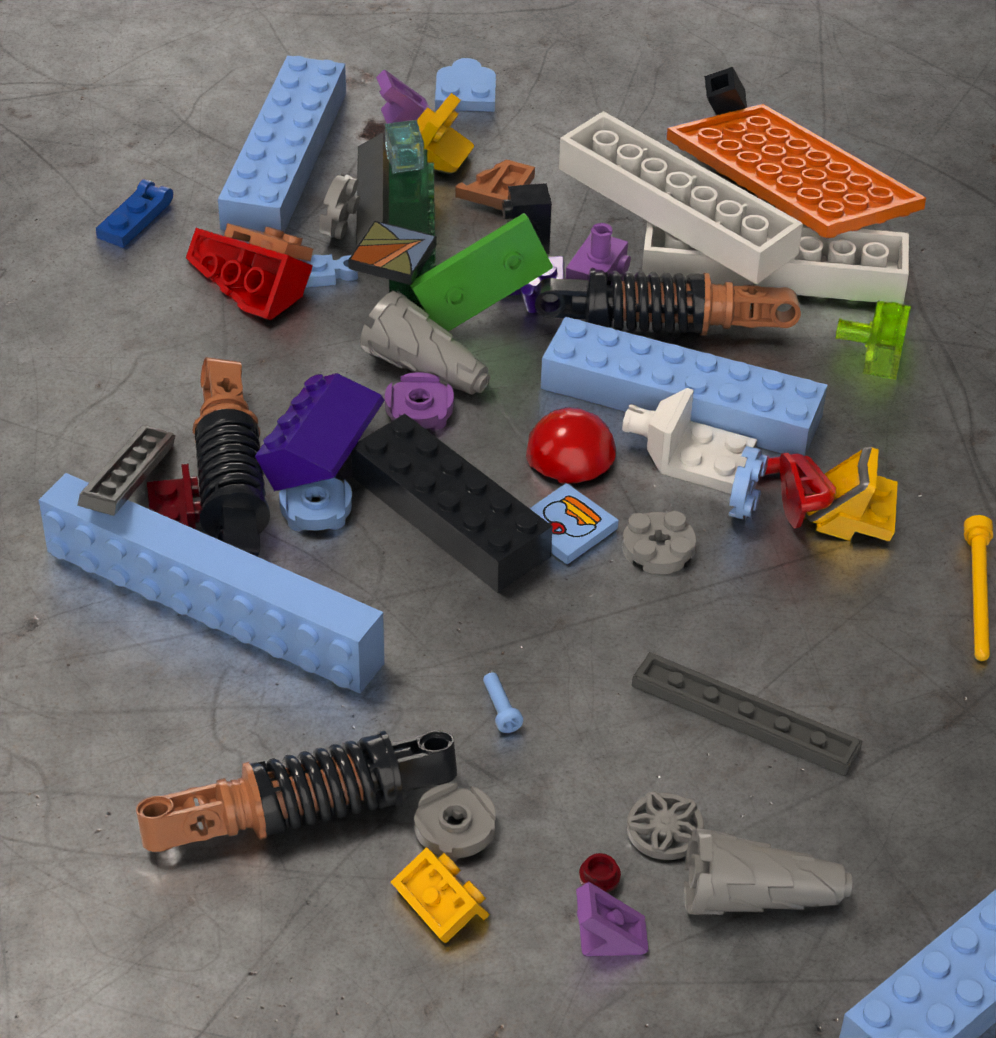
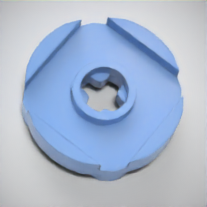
M746 446L743 450L742 457L747 458L745 467L738 466L729 503V506H733L729 516L743 520L746 516L751 517L752 512L757 510L761 490L755 488L760 476L764 477L769 458V456L762 454L761 449Z
M335 476L331 479L280 490V511L287 520L289 528L295 531H302L304 529L315 531L340 529L345 525V518L352 509L351 487L345 479L343 483L336 479ZM319 497L320 502H312V498Z

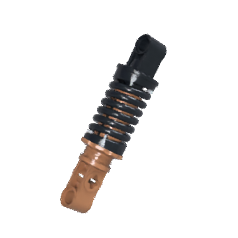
M590 268L587 280L545 278L538 283L535 294V308L542 317L549 319L565 317L585 319V322L612 328L614 320V329L619 331L624 329L626 321L629 331H635L637 329V322H639V329L642 332H647L650 328V322H652V330L654 332H661L662 325L665 323V331L673 333L675 331V323H678L679 331L682 334L695 332L701 336H706L709 326L721 325L723 329H730L731 325L748 328H790L799 321L801 316L798 297L790 288L760 287L756 285L733 286L732 282L715 285L712 284L709 273L689 274L686 278L682 273L675 274L673 278L669 273H663L659 278L656 272H651L648 276L644 272H637L633 276L631 271H625L620 276L619 272L615 270L611 271L608 275V272ZM547 294H554L558 299L554 302H547L542 297ZM782 304L792 305L788 311L781 312L776 310Z
M205 357L200 379L204 403L200 409V417L195 420L192 429L195 435L199 495L201 499L200 524L209 536L259 557V534L269 523L270 510L265 498L264 473L255 458L256 453L260 449L258 418L252 411H249V406L243 399L241 362Z
M380 731L376 735L361 738L357 743L350 740L346 741L343 746L333 744L328 750L320 747L316 748L312 754L303 751L299 753L297 758L293 755H286L282 762L272 758L266 764L265 761L251 764L249 762L243 763L241 778H237V780L233 779L228 782L223 778L216 780L215 784L193 787L164 796H152L139 802L136 807V814L142 845L148 851L162 852L176 846L206 841L217 836L228 834L230 837L238 835L239 830H246V828H253L257 837L262 840L266 839L267 836L285 832L287 829L285 819H288L291 829H299L302 825L300 815H303L304 822L308 826L316 824L317 811L322 822H329L332 819L331 808H333L337 818H345L347 816V804L350 812L358 815L363 809V797L367 809L370 811H375L378 806L380 809L391 806L395 808L400 807L403 804V792L449 783L456 778L457 765L454 738L445 731H430L421 736L391 742L387 732ZM380 790L381 797H377L376 791ZM195 798L198 799L199 806H195ZM198 822H202L203 830H200Z

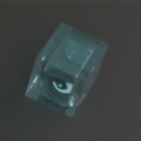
M417 120L385 124V151L392 173L424 169V141Z

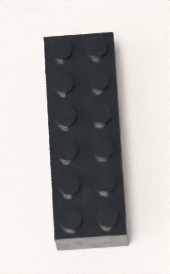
M405 413L358 441L351 451L352 477L497 593L551 557L553 528L551 524Z

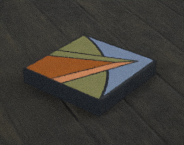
M374 221L349 258V269L412 285L437 246V236Z

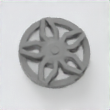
M653 791L638 800L630 809L627 818V833L632 844L645 855L661 860H673L686 856L691 833L693 830H696L688 822L691 817L694 819L697 829H704V821L696 803L690 798L686 799L672 793H657ZM657 804L662 810L657 811L653 805ZM667 804L673 805L670 810H668ZM646 808L647 813L639 814V812ZM683 809L685 810V813L681 815H678L676 813ZM637 833L650 835L651 845L643 841ZM674 841L687 843L678 848L668 849Z

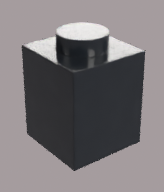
M733 67L704 76L707 100L716 116L747 108L745 88Z

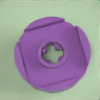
M424 372L405 374L401 376V382L396 383L393 387L391 382L385 391V411L391 418V421L405 413L425 429L440 430L446 426L447 419L451 416L454 409V392L452 387L448 383L447 387L440 383V377L434 374ZM416 399H423V402L418 403Z

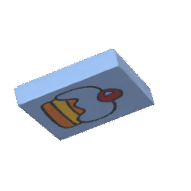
M567 483L530 508L553 526L551 553L567 565L618 529L617 518Z

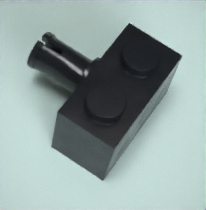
M547 183L508 186V199L502 201L504 219H507L508 223L525 213L546 254H550L552 202Z

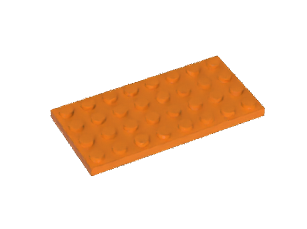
M764 104L667 128V140L677 145L680 150L690 153L698 161L711 166L719 174L732 179L737 185L745 187L756 194L758 198L766 200L780 211L802 222L803 225L808 226L824 238H834L841 233L858 231L865 226L886 222V220L908 216L910 213L925 209L926 197Z

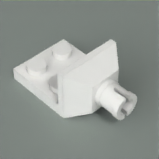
M686 388L660 401L656 411L639 408L632 404L629 405L624 416L622 430L648 438L647 450L660 474L731 494L738 466L745 467L747 458L742 457L743 450L746 446L756 448L757 439L691 421L693 389Z

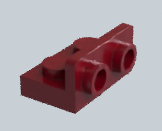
M189 463L181 464L183 478L147 482L150 510L196 530V523H200L199 513L201 506L200 501L193 502V498L200 496L197 476H190Z

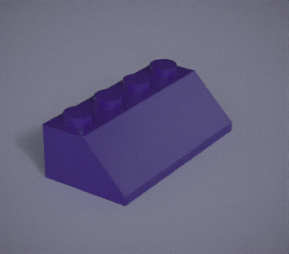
M338 373L324 377L322 374H317L307 379L301 392L292 399L291 406L277 420L278 424L271 434L265 437L263 440L264 444L255 455L274 492L334 478L384 403L383 396Z

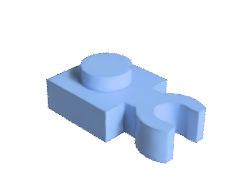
M332 254L313 255L311 261L300 259L313 265L306 288L336 285V279L339 278L345 281L357 280L358 271L349 269L348 260L351 255L343 256L339 260H333Z

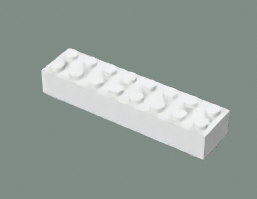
M604 111L560 138L559 170L756 285L799 254L802 222Z
M647 221L642 272L646 276L651 272H656L659 278L663 273H669L673 278L675 274L682 273L686 278L689 274L709 273L711 282L715 285H723L725 282H732L733 286L756 285ZM802 225L799 254L756 286L786 287L792 289L796 295L814 296L817 298L903 305L909 276V233L860 229L858 231L838 234L834 238H824L808 226Z

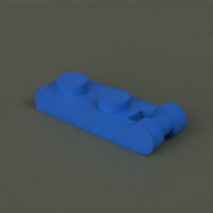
M142 179L137 186V190L96 227L97 238L124 248L169 206L173 199V190L166 186L156 187L154 182Z

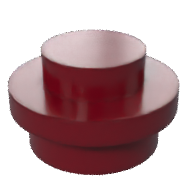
M593 854L580 866L579 880L582 885L590 882L609 893L620 883V868L616 861L607 854Z

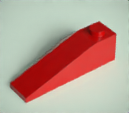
M195 228L186 255V259L205 277L216 283L225 295L230 296L237 303L240 309L269 320L275 318L303 297L313 265L289 255L199 228Z

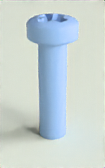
M494 672L486 674L483 682L498 713L495 718L498 730L502 733L517 731L523 724L521 712L516 708H512L498 675Z

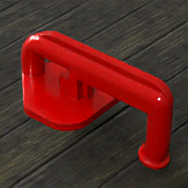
M781 453L778 457L768 458L765 475L780 472L783 508L787 520L794 529L801 527L807 512L825 509L835 500L836 487L809 456H803L798 453Z

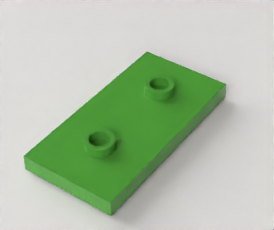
M523 213L419 276L410 286L423 310L429 314L428 317L449 332L548 272L553 266L529 218Z

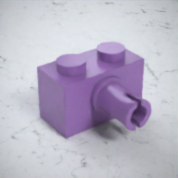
M606 223L593 225L590 235L566 267L565 279L587 280L590 268L608 272V275L613 270L618 271L620 275L628 271L631 257L627 255L628 241L611 237L612 227Z

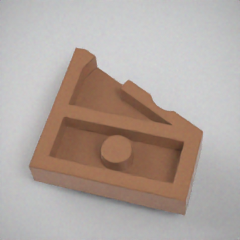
M506 159L496 164L494 168L477 174L475 182L467 186L462 182L457 184L455 187V197L503 210L502 201L508 199V186L530 185L535 177V167Z
M227 223L224 236L246 241L249 244L306 261H311L314 250L302 245L303 238L286 234L284 231L271 227H265V231L262 232Z

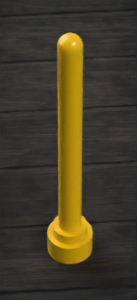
M974 515L964 521V539L972 549L974 655L978 661H986L990 656L986 546L993 539V522L986 516Z

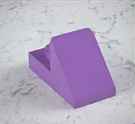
M385 69L376 77L381 88L379 92L387 101L381 108V111L389 126L416 122L427 107L429 108L424 97Z
M590 882L576 889L577 917L580 925L581 949L584 956L643 955L649 951L644 915Z

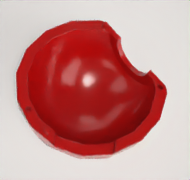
M565 407L550 412L535 425L529 434L526 459L531 469L534 468L544 476L557 479L559 483H579L594 479L609 469L616 457V445L609 427L598 415L580 408Z

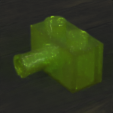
M877 301L874 319L869 324L839 318L835 339L864 343L865 347H867L863 374L897 379L911 306L895 302Z

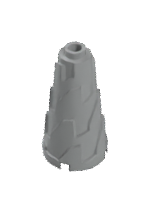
M392 291L376 304L369 314V317L374 319L375 322L372 328L364 324L360 337V346L365 352L414 373L434 374L440 377V383L444 385L448 383L452 388L468 394L482 393L486 389L491 379V376L488 374V367L476 359L466 347L453 339V334L428 317V313L410 301L405 295Z
M697 828L691 833L684 869L689 870V881H684V902L688 914L723 915L725 912H764V908L804 910L805 906L839 905L843 898H849L851 895L852 876L851 873H845L844 866L841 864L815 859L811 854L771 848V844L739 839L729 833Z

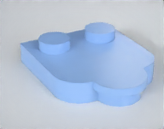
M471 58L458 59L452 66L439 69L436 75L435 110H438L450 93L461 99L455 111L495 112V72L492 69L481 67L480 62Z

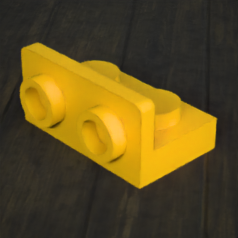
M426 847L391 881V884L438 938L446 944L476 914L483 920L490 914L481 905L486 897L470 880L464 885L456 877L461 870L449 856L443 853L440 857H437Z

